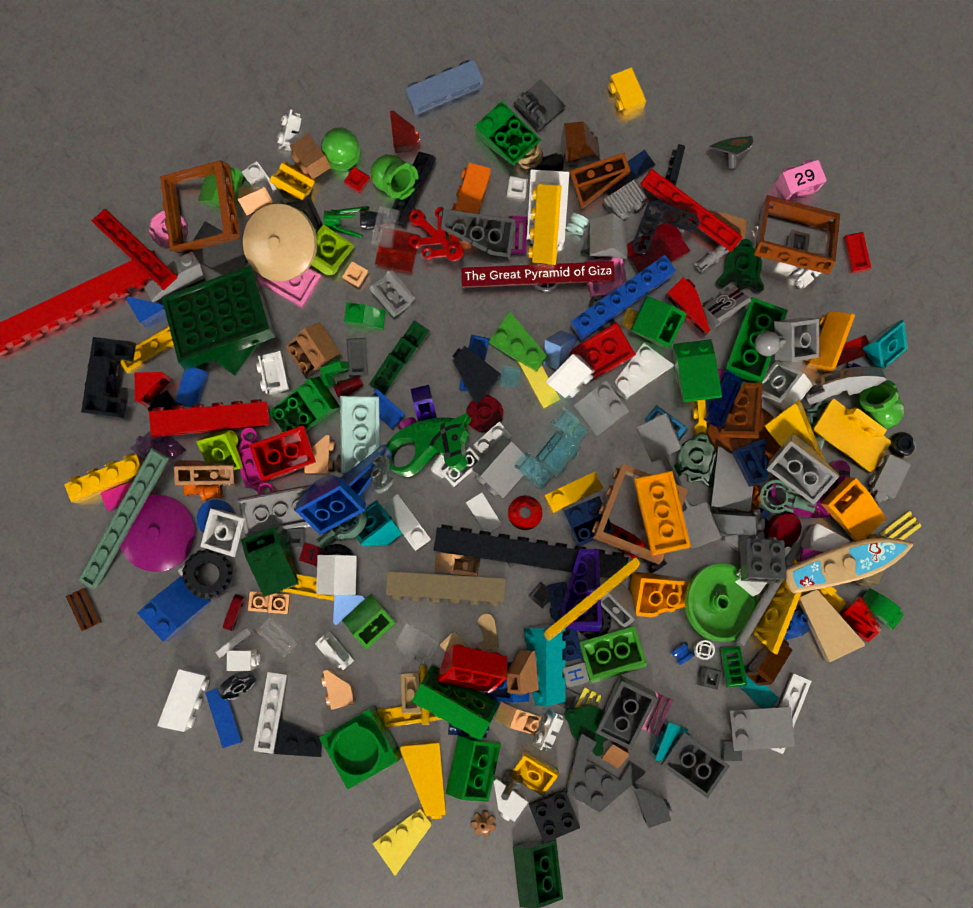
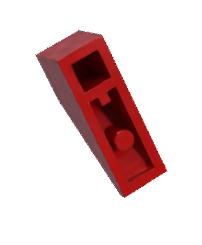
M683 277L667 292L665 297L677 309L687 314L686 318L705 337L709 333L710 328L694 283Z

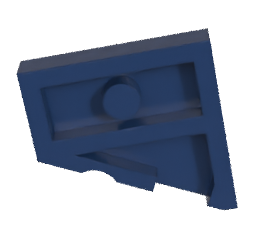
M766 438L732 452L749 487L768 479V470H766L768 463Z

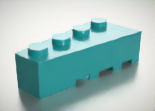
M541 624L524 628L527 650L535 651L539 690L533 692L535 706L547 707L565 702V677L562 675L565 659L562 658V649L566 648V641L562 640V632L566 631V628L548 641L544 633L553 624Z

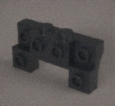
M93 337L81 413L125 418L127 400L115 398L120 361L133 362L136 343Z

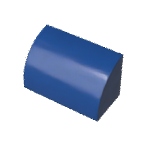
M195 367L184 370L175 402L192 408V405L200 404L209 373Z

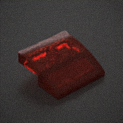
M383 227L375 264L412 272L418 248L412 247L409 240L414 235L421 238V235ZM418 239L414 241V245L418 243Z

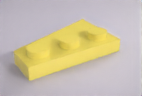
M421 807L372 843L394 876H396L432 825Z

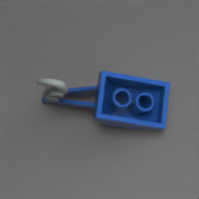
M383 444L342 477L328 474L315 481L296 503L295 511L320 535L364 512L366 502L360 495L368 484L372 481L374 491L379 494L388 490L393 483V478L391 477L382 486L388 478L389 457L392 451Z

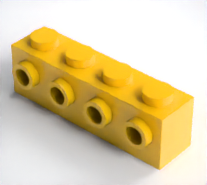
M131 453L123 457L124 460L106 463L105 467L100 470L94 468L87 471L88 475L83 477L78 475L70 478V482L64 484L70 501L80 503L104 491L133 481L144 462L142 456Z

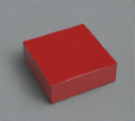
M353 166L344 180V184L360 193L370 179V176Z

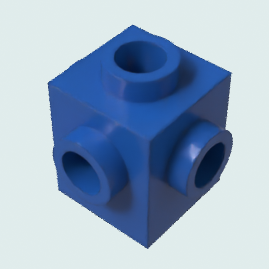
M802 608L794 611L784 636L785 640L803 636L810 630L807 616L803 613Z

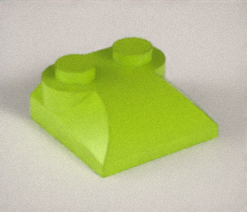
M323 224L316 233L317 251L311 265L326 275H333L338 271L339 266L355 245Z
M226 429L211 433L196 441L205 461L233 464L234 470L243 467L236 448L238 437L232 430Z

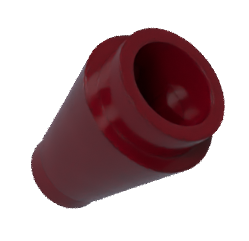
M357 376L337 381V384H334L333 387L340 399V396L351 395L360 387H363L360 377Z

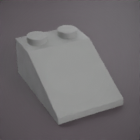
M794 433L770 459L766 469L813 505L839 477V474L811 446Z
M791 707L730 711L734 751L795 747Z

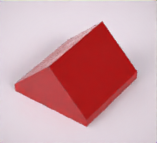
M134 372L135 401L148 407V401L158 396L173 379L163 372Z

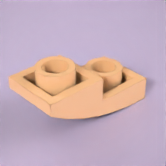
M249 591L247 611L288 614L289 594L274 593L263 597L262 592Z

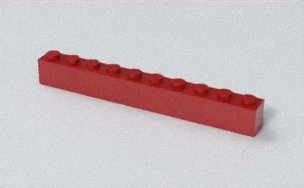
M152 250L151 252L160 259L159 254ZM131 260L0 322V356L6 354L10 348L23 346L26 343L25 341L29 339L40 338L48 330H57L65 322H74L82 314L87 315L94 312L95 308L99 306H107L118 297L124 298L135 289H143L152 279Z

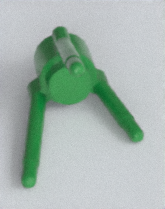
M369 206L324 211V225L329 226L331 230L362 238V234L338 227L337 225H340L341 218H355V214L342 213L368 210Z

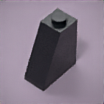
M464 346L462 349L458 348L453 354V364L472 401L478 406L499 380L501 373Z

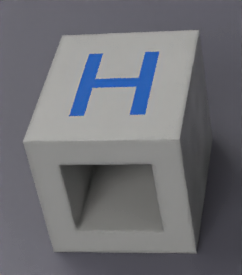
M583 661L567 665L562 670L567 688L589 682L588 673Z

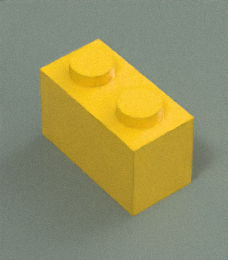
M632 67L611 75L608 87L611 94H615L617 109L621 110L623 115L644 108L646 99Z

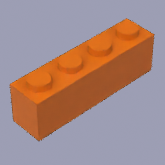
M470 162L468 168L464 167L461 179H464L463 185L458 187L456 194L459 197L458 202L453 204L452 210L480 213L491 175V168ZM458 238V241H459V242H463V243L469 244V243H467V242H465V241H463V240H461V239Z

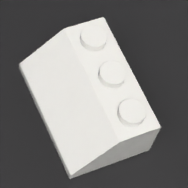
M190 667L178 669L157 726L182 732L192 728L196 719L193 715L195 710L200 708L203 700L200 698L202 691H206L209 684L207 679L209 674Z

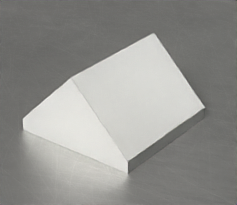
M318 555L316 594L356 595L357 556Z

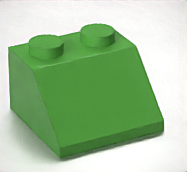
M230 167L235 205H237L239 188L243 186L245 177L242 174V170ZM215 174L205 177L198 201L220 208Z

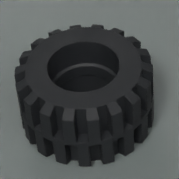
M210 549L198 550L197 553L191 554L190 558L185 561V566L182 569V578L186 588L194 596L201 599L219 597L224 591L226 592L231 584L232 568L230 562L222 553ZM204 563H212L219 570L218 580L209 586L200 584L196 579V570Z

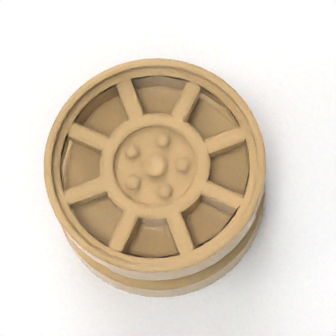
M539 144L532 148L518 162L522 168L531 169L541 163L543 152Z

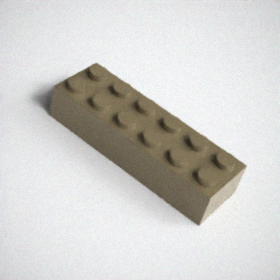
M387 571L386 595H390V599L403 600V596H408L410 601H422V597L429 598V602H442V599H449V603H461V600H469L468 604L480 605V601H488V605L500 606V602H504L505 578Z

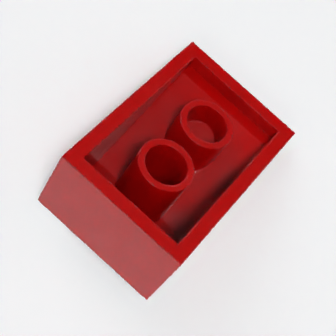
M304 425L249 445L262 482H269L316 463Z

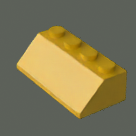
M537 184V188H533L532 199L536 200V208L532 207L531 219H535L534 227L530 228V238L533 239V246H529V258H532L534 263L556 265L562 187L560 185Z

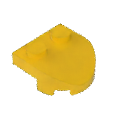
M288 161L282 162L279 170L271 176L269 182L278 189L290 193L294 198L305 199L311 193L316 178L312 180L309 174L304 175L299 167L301 163L290 165Z

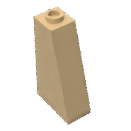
M817 589L802 592L798 604L807 616L808 625L825 661L831 662L865 646L862 639Z

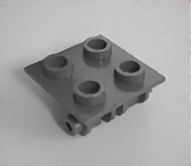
M542 79L525 93L521 92L518 95V99L513 103L537 130L541 129L566 107Z

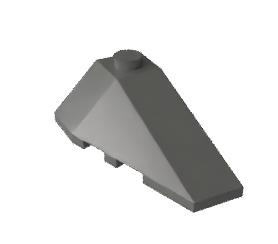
M442 209L440 229L490 255L510 257L516 219Z

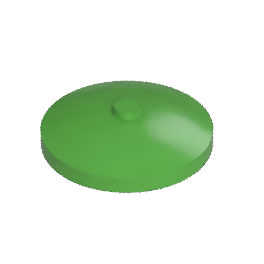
M712 564L700 569L691 578L685 593V610L691 625L700 635L712 641L727 642L737 639L758 604L757 595H750L735 582L739 577L736 574L740 569L730 564Z

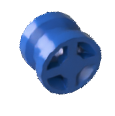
M686 641L670 652L673 656H676L679 665L684 664L695 655L693 651L689 650Z

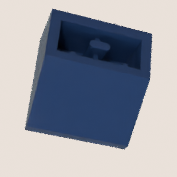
M599 496L562 512L578 546L595 540L593 539L595 534L592 532L593 526L601 518L599 510L602 501ZM609 518L603 531L608 534L614 532Z

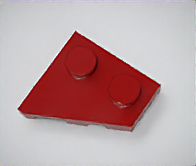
M860 596L839 614L854 632L867 642L880 633V625Z

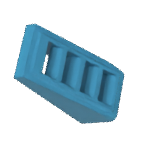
M656 405L645 418V421L653 420L658 413L663 415L667 412ZM667 413L670 422L673 423L674 431L679 428L676 435L680 441L687 432V427Z

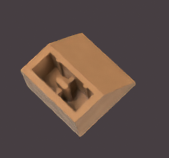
M320 322L305 327L285 347L305 378H309L318 372L321 367L329 365V361L335 360L341 354Z

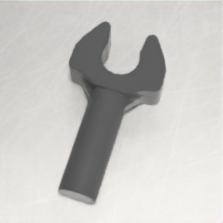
M512 771L505 773L502 781L506 784L501 795L503 800H508L513 789H521L523 783L522 775H519L518 779L514 780L511 778Z

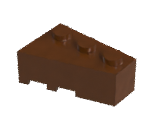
M584 121L564 123L561 138L563 163L576 165L582 161L600 160L598 137H594V133L590 132L589 127Z

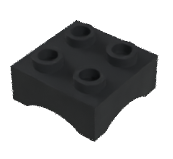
M565 789L529 803L530 810L544 843L580 828Z

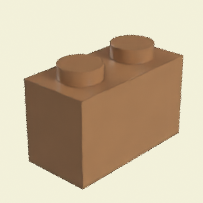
M308 133L289 145L293 151L290 155L296 164L301 163L299 165L304 175L309 174L312 180L331 168L326 156Z

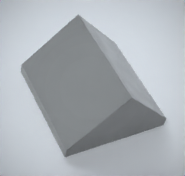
M614 213L591 219L589 221V256L627 259V223Z

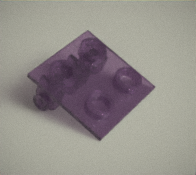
M150 431L143 437L139 436L136 439V443L130 447L143 461H145L151 448H155L170 457L165 468L186 451L172 436L151 437Z

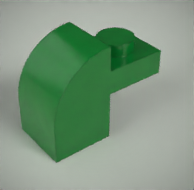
M871 588L867 590L862 598L873 616L879 618L892 630L899 624L904 615L897 604Z

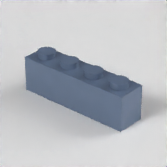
M466 60L455 68H446L436 76L430 75L424 81L409 84L405 88V92L416 115L483 87V78L475 60Z

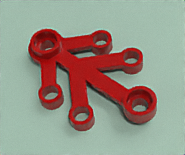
M438 207L435 210V216L438 218V231L426 221V216L421 210H413L409 215L410 221L415 226L423 227L432 237L419 238L414 235L409 240L410 245L414 248H419L421 246L441 244L444 247L437 250L425 247L422 250V256L427 260L445 256L451 261L461 259L464 249L458 243V237L451 234L449 242L446 239V231L440 229L441 216H439V213L444 208ZM418 239V243L414 245V241ZM454 248H456L455 253H451V251ZM431 251L430 255L426 256V253Z

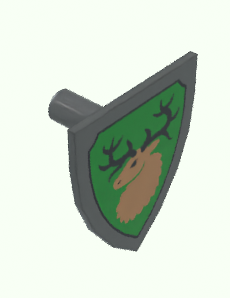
M752 136L730 138L714 143L709 148L728 153V168L733 169L736 168V157L749 150L753 146L754 140Z

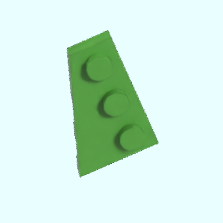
M509 311L490 339L489 344L533 371L538 372L547 355Z

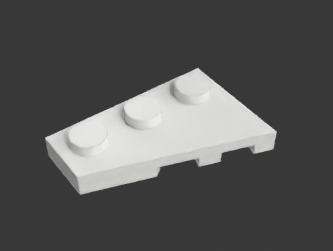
M643 343L636 352V356L630 360L611 385V388L618 396L625 400L674 365Z

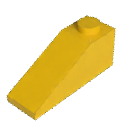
M594 471L544 495V498L553 514L603 489V486Z

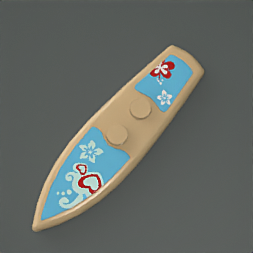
M871 538L845 544L786 568V582L792 593H799L857 581L892 566L914 544L910 541L895 538Z

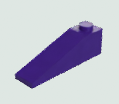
M579 549L561 607L562 617L600 587L599 549ZM601 599L566 628L578 631H600L602 627Z

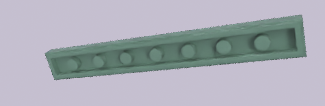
M151 448L78 581L93 590L97 589L170 457L155 448Z

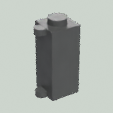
M713 507L712 516L720 533L757 536L764 530L765 520L762 518L760 509H754V512L720 510L719 507Z

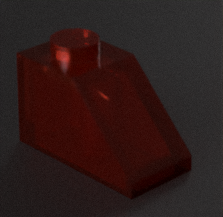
M394 110L390 111L395 153L417 151V144H420L419 133H415L414 126Z

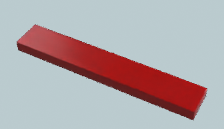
M652 168L640 183L642 187L665 204L695 214L699 218V226L697 228L729 252H732L742 239V235ZM690 217V219H686L694 226L696 225V222H694L693 217Z
M103 209L91 220L102 233L163 291L178 278L108 210Z

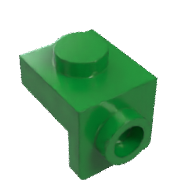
M335 359L329 361L330 365L321 367L320 378L324 385L333 387L336 384L334 374L350 369L348 362Z

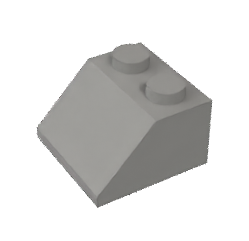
M607 381L603 382L574 405L596 436L629 412Z

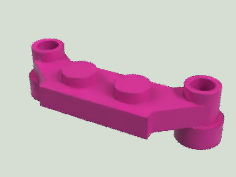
M245 428L241 433L242 442L237 450L243 466L240 471L245 488L251 487L258 494H264L266 488H269L270 492H274L271 484L261 481L249 446L257 441L258 434L252 428ZM253 433V438L249 440L248 436Z

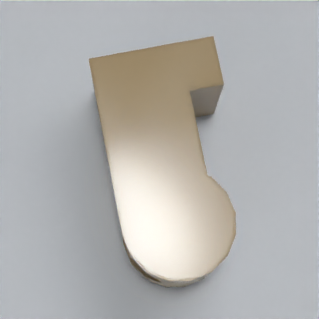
M484 613L478 619V625L482 629L484 642H479V648L482 651L499 648L494 617L491 614Z

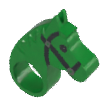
M465 413L457 418H433L419 421L403 428L386 444L392 451L389 457V468L399 476L410 477L417 474L435 453L439 452L444 457L445 463L453 471L459 472L464 470L468 463L465 443L470 435L467 426L471 421V417H468V414ZM405 445H414L415 455L412 461L406 466L395 467L394 457L396 452Z

